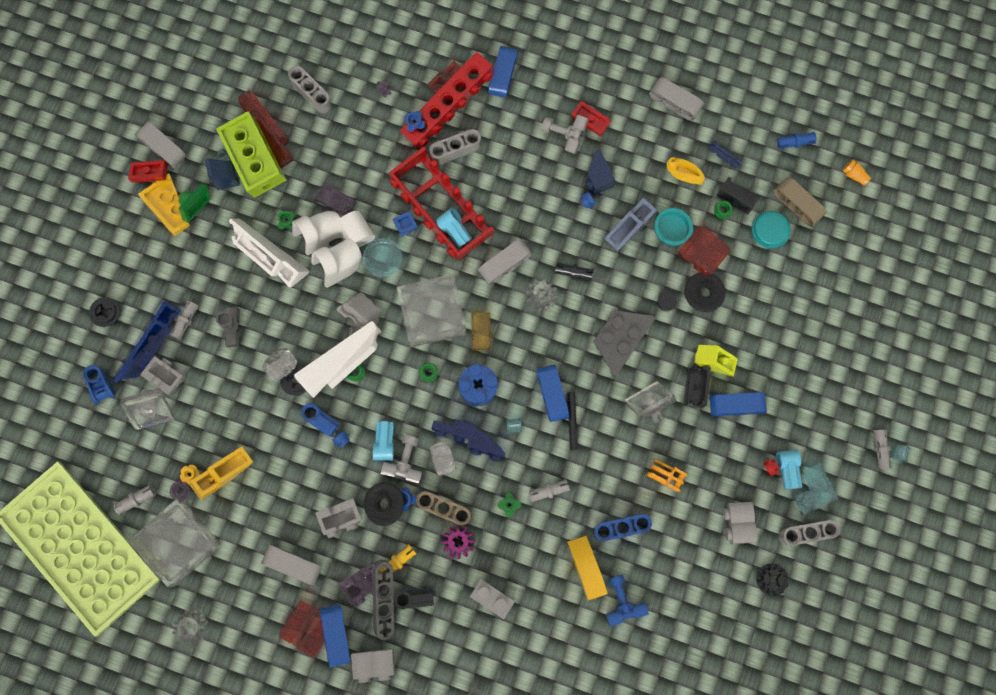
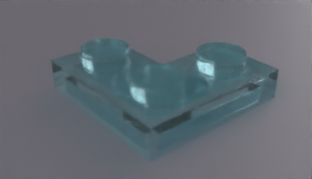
M821 463L801 471L809 487V490L793 497L801 515L838 499Z

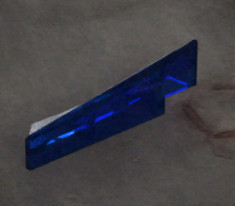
M164 298L161 300L113 376V382L116 383L120 380L140 377V374L144 371L170 331L171 327L169 324L181 312L179 308Z

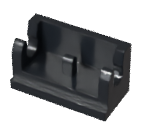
M728 177L717 196L748 215L761 195L757 194L755 196L731 182L732 178Z
M695 365L687 368L684 406L696 408L707 406L711 367L697 368Z

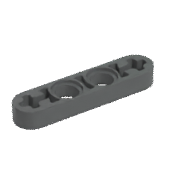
M378 560L372 567L373 630L379 639L388 640L394 633L393 568L387 561ZM382 566L386 568V570L383 571V577L387 580H382V574L379 572V570L382 569ZM387 585V592L384 595H379V587ZM382 605H387V613L380 615L379 608ZM381 620H384V625L388 628L384 631V634L380 632L383 629V622Z

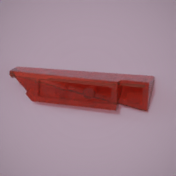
M248 90L240 95L238 101L244 113L249 111L256 118L282 169L293 161L290 153L284 147L289 143L286 135L254 93Z

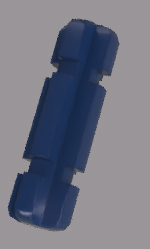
M714 141L709 146V150L712 153H717L716 156L727 164L731 163L730 166L734 169L741 165L742 160L738 157L735 158L734 154L722 146L721 148L718 142Z

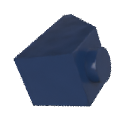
M600 149L595 152L585 180L586 188L588 191L591 190L593 196L613 188L616 181Z
M205 159L208 177L217 190L239 186L238 179L240 177L231 161Z

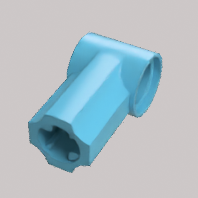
M450 208L436 219L439 228L448 233L458 248L472 239L462 225L459 213L454 208Z
M377 422L376 440L373 444V460L393 461V422Z
M799 451L777 452L776 462L781 469L784 490L802 488L799 469L801 457Z

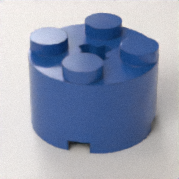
M474 364L462 372L459 378V392L467 404L474 407L485 406L495 398L498 382L495 373L490 368ZM475 383H482V389L479 387L475 389Z

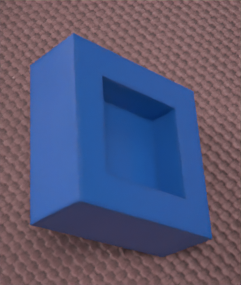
M410 211L393 218V222L401 237L418 229Z

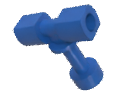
M623 574L608 579L610 587H615L620 603L617 606V611L606 614L610 627L624 623L623 620L631 617L636 619L649 615L645 602L633 605L632 602L628 603L622 586L625 583Z

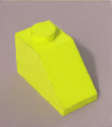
M698 345L694 363L702 368L705 366L711 367L710 371L734 377L738 358L716 345Z

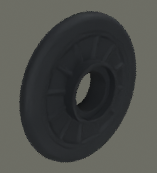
M700 272L691 276L686 282L684 289L688 304L701 312H711L719 308L726 294L723 282L716 275L708 272ZM703 287L709 289L710 295L707 297L702 296L700 289Z
M380 482L372 486L364 499L365 513L369 520L376 525L388 526L395 523L400 518L404 509V498L399 488L389 482ZM383 498L388 501V506L384 510L380 507V501Z

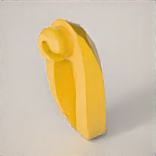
M675 157L670 158L666 163L668 171L675 178L692 184H703L705 180L704 174L695 164Z

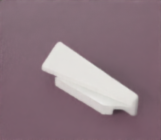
M230 219L229 222L233 225L235 235L232 236L233 244L271 276H277L278 274L288 287H293L309 274L310 270L241 219Z
M373 321L369 322L301 369L294 377L313 398L326 384L333 389L376 350L378 344L375 340L377 335L381 333V330Z

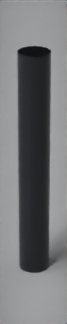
M567 392L570 450H578L575 392Z

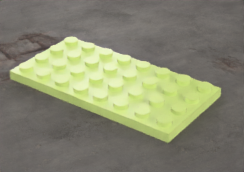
M57 461L0 511L1 526L95 637H98L161 580L61 462Z

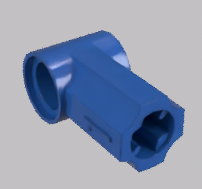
M307 404L302 408L301 414L304 420L329 437L335 433L340 425L339 422L314 404ZM310 409L316 410V415L313 418L306 417V413Z

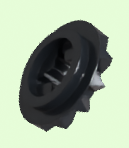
M109 297L97 299L90 306V320L95 325L103 328L112 326L114 322L118 321L119 314H121L119 304ZM103 307L107 310H110L108 312V318H106L104 315H101L103 314Z
M293 365L283 371L280 384L287 394L300 396L307 392L299 383L293 386L294 383L290 380L292 378L295 379L294 375L304 367Z
M766 564L757 573V585L766 595L778 596L784 593L789 586V577L785 569L778 564ZM768 574L771 576L779 575L776 579L777 585L774 583L768 584L770 581Z

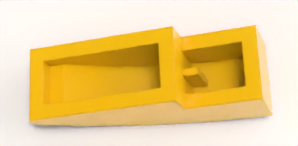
M240 447L191 480L190 486L202 501L238 476L253 461L244 448Z
M587 536L568 541L567 543L587 600L608 594Z

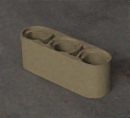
M786 177L774 189L775 196L808 226L813 227L826 214V209L791 177Z
M421 492L416 498V503L420 509L447 521L465 526L471 520V513L467 508L430 492ZM429 496L431 498L430 505L422 506L420 504L421 498ZM443 503L449 505L450 508L446 514H441L438 511L439 506ZM460 511H465L468 514V518L464 522H459L456 518Z

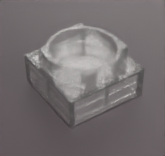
M454 275L397 287L410 347L467 335Z
M180 499L173 501L129 540L131 545L167 587L178 585L221 546L220 542L184 500Z

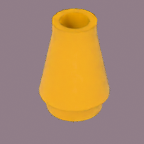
M853 159L842 170L845 176L861 183L863 186L871 179L861 164Z

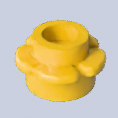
M195 465L184 466L181 469L180 479L182 482L190 484V481L199 476L200 472Z

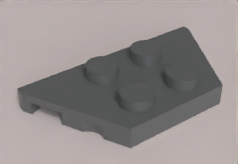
M615 310L599 332L593 343L597 350L600 351L601 357L607 363L613 377L617 376L655 320V316Z

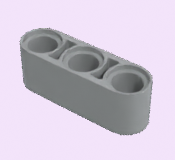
M291 67L288 71V76L292 86L318 112L327 113L330 111L332 105L328 93L302 67Z
M659 78L649 93L653 100L691 121L696 118L704 105L700 98L665 78Z
M149 121L135 133L138 139L162 160H165L172 169L186 157V154Z
M471 129L433 143L430 147L431 160L435 159L438 165L478 151L481 146L480 133L477 130ZM470 139L477 140L475 143L469 142ZM453 145L460 146L458 149L451 148ZM437 151H440V152H442L443 154L437 156V155H435L434 153L437 152Z
M518 239L485 262L478 271L487 283L492 285L529 259L533 253L522 239Z
M827 520L788 527L779 532L778 539L785 546L831 539L839 535L840 526L836 521ZM826 525L831 527L830 535L825 531ZM807 528L812 530L811 538H808L806 535ZM788 531H790L793 534V540L791 542L788 541L786 538V534Z
M270 544L261 564L312 586L315 585L322 566Z

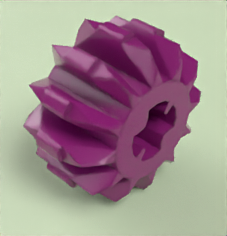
M456 525L457 532H454L452 527H449L451 535L444 532L443 536L449 539L442 540L441 544L449 545L443 549L444 552L452 549L449 557L452 558L455 552H457V559L461 558L460 552H463L464 556L468 557L465 549L474 550V548L468 546V543H475L473 539L468 540L469 537L473 536V532L465 535L468 527L465 526L463 531L460 532V525ZM458 536L462 537V542L464 543L462 547L459 545V548L455 547V542L453 541L455 537L458 539Z

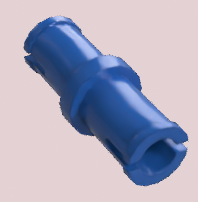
M794 133L793 136L778 137L777 147L778 149L787 147L799 148L800 145L816 144V133L800 135L799 133Z

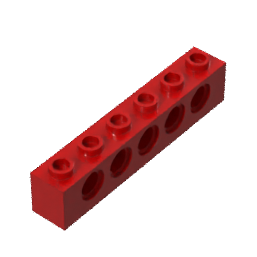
M476 52L419 110L422 113L421 118L427 129L424 132H420V128H417L410 132L407 130L408 125L406 123L400 130L403 137L417 150L425 147L429 143V139L433 135H437L442 130V126L454 118L455 112L459 108L465 107L468 99L472 95L475 96L480 91L481 86L492 79L494 75L493 66ZM473 74L479 75L476 79L470 78ZM460 87L466 88L463 92L457 91ZM447 100H453L451 105H444ZM434 113H440L438 118H432Z

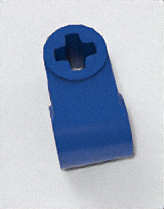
M94 365L85 368L83 378L89 389L91 399L96 405L108 397L113 398L116 396L105 370ZM98 371V377L93 380L92 374Z

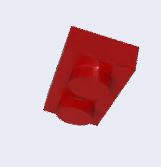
M582 101L571 114L573 120L576 119L577 115L588 118L589 121L586 128L600 137L612 121Z
M165 160L131 163L128 180L131 183L166 180L168 163Z

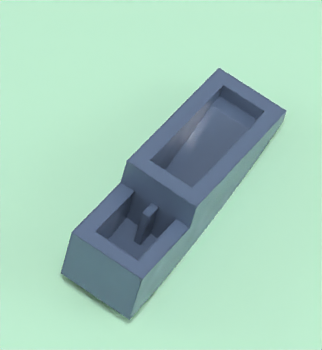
M643 198L604 239L619 251L658 211Z

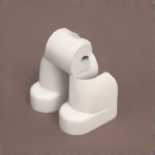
M325 211L311 217L302 216L292 222V234L294 237L300 234L303 235L305 239L306 255L312 254L311 263L313 265L321 263L325 272L324 286L326 288L352 275L361 263L362 255L359 248L375 239L374 233L360 211H352L341 218L334 211ZM342 238L344 240L331 248L325 247L334 239Z

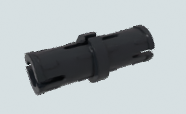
M557 262L555 274L570 276L571 279L580 278L592 281L594 269L578 267L577 264L568 265Z

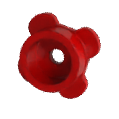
M766 458L767 461L763 465L770 476L779 475L777 471L780 467L774 459L770 461L769 458Z

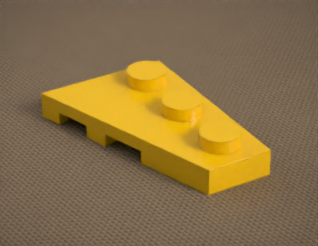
M169 173L166 175V180L156 181L138 194L174 237L190 226L189 222L187 223L182 220L178 209L181 206L178 202V194Z

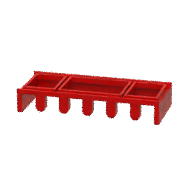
M422 147L389 172V182L394 189L398 188L403 200L406 203L410 202L413 206V212L425 220L423 223L429 231L433 230L435 232V238L441 245L444 243L448 248L446 251L451 258H456L460 261V259L494 235L493 227H487L483 216L476 214L472 203L469 200L465 201L461 196L460 189L457 186L454 187L450 183L449 176L439 170L436 160H431L428 157L425 147ZM422 162L434 177L411 193L399 178ZM438 182L466 214L461 218L462 225L471 220L482 233L460 251L448 238V233L443 232L416 200L417 197Z

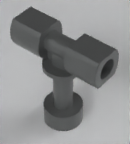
M236 307L226 308V311L217 314L216 322L226 332L225 346L228 348L239 347V332H236L240 322V309Z

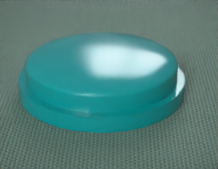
M668 208L660 212L656 217L654 231L658 239L664 244L679 246L686 243L691 237L693 223L684 211L677 208Z
M765 211L754 219L751 232L759 245L775 249L788 241L791 234V226L787 218L781 213Z

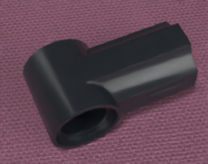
M433 589L399 591L394 597V604L402 610L434 606ZM400 594H405L409 598V602L405 606L397 603V597Z

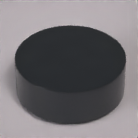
M663 292L657 299L658 307L665 312L673 310L677 304V298L671 292Z

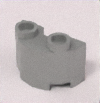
M363 293L354 295L336 309L345 318H352L355 323L354 326L358 329H361L371 321L377 325L379 323V315L381 314L379 306L375 305Z
M154 356L140 375L171 396L187 374L178 367L176 370L171 368L173 364L167 359L163 358L160 360Z
M353 498L336 506L315 512L324 536L327 535L328 539L338 536L339 531L343 529L351 531L358 528L357 523L362 521Z

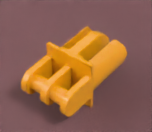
M654 458L653 463L660 467L651 465L650 470L654 473L648 472L646 476L664 484V487L666 486L676 492H680L679 488L684 484L683 479L688 474L677 469V467L673 468ZM674 472L679 474L678 478L673 476ZM670 480L675 481L674 486L669 484Z

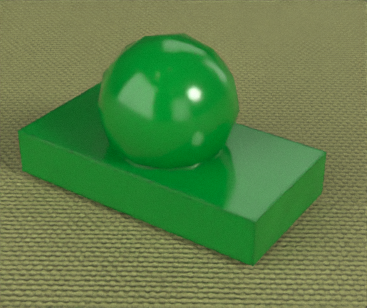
M201 184L194 192L184 191L179 195L178 202L181 206L178 209L183 221L190 222L211 200L207 185Z

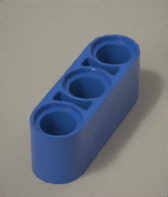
M500 46L488 94L503 98L507 97L518 56L517 49Z
M556 365L537 368V377L549 421L554 422L569 418Z
M764 392L709 396L711 416L767 413Z
M636 515L603 522L594 527L593 535L598 541H608L641 534L651 529L652 521L647 515ZM639 518L644 519L646 522V527L643 530L637 526ZM619 523H624L627 526V531L624 534L618 531L617 526ZM600 527H605L608 531V535L605 538L600 537L598 534Z
M337 604L320 608L329 668L350 663L341 605Z

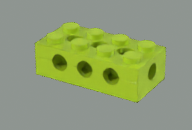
M249 111L216 128L246 191L251 196L256 198L287 181L256 118Z

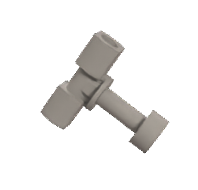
M577 115L574 125H570L567 128L555 124L554 119L546 117L542 125V131L550 133L552 130L564 134L565 139L568 140L564 150L576 155L580 145L579 137L581 132L585 131L589 120Z
M404 435L402 443L405 444L401 462L397 461L396 465L384 462L381 474L390 477L406 478V481L419 484L422 472L411 469L412 465L408 464L413 446L417 447L419 439Z

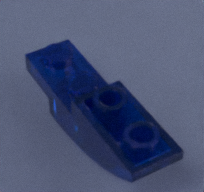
M454 419L453 426L433 421L431 429L435 431V435L446 438V435L452 436L454 441L460 443L468 441L467 449L473 455L481 456V454L489 455V459L500 462V459H505L506 454L501 447L476 427Z

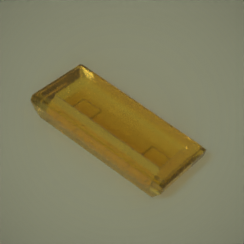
M490 312L471 313L472 350H491Z

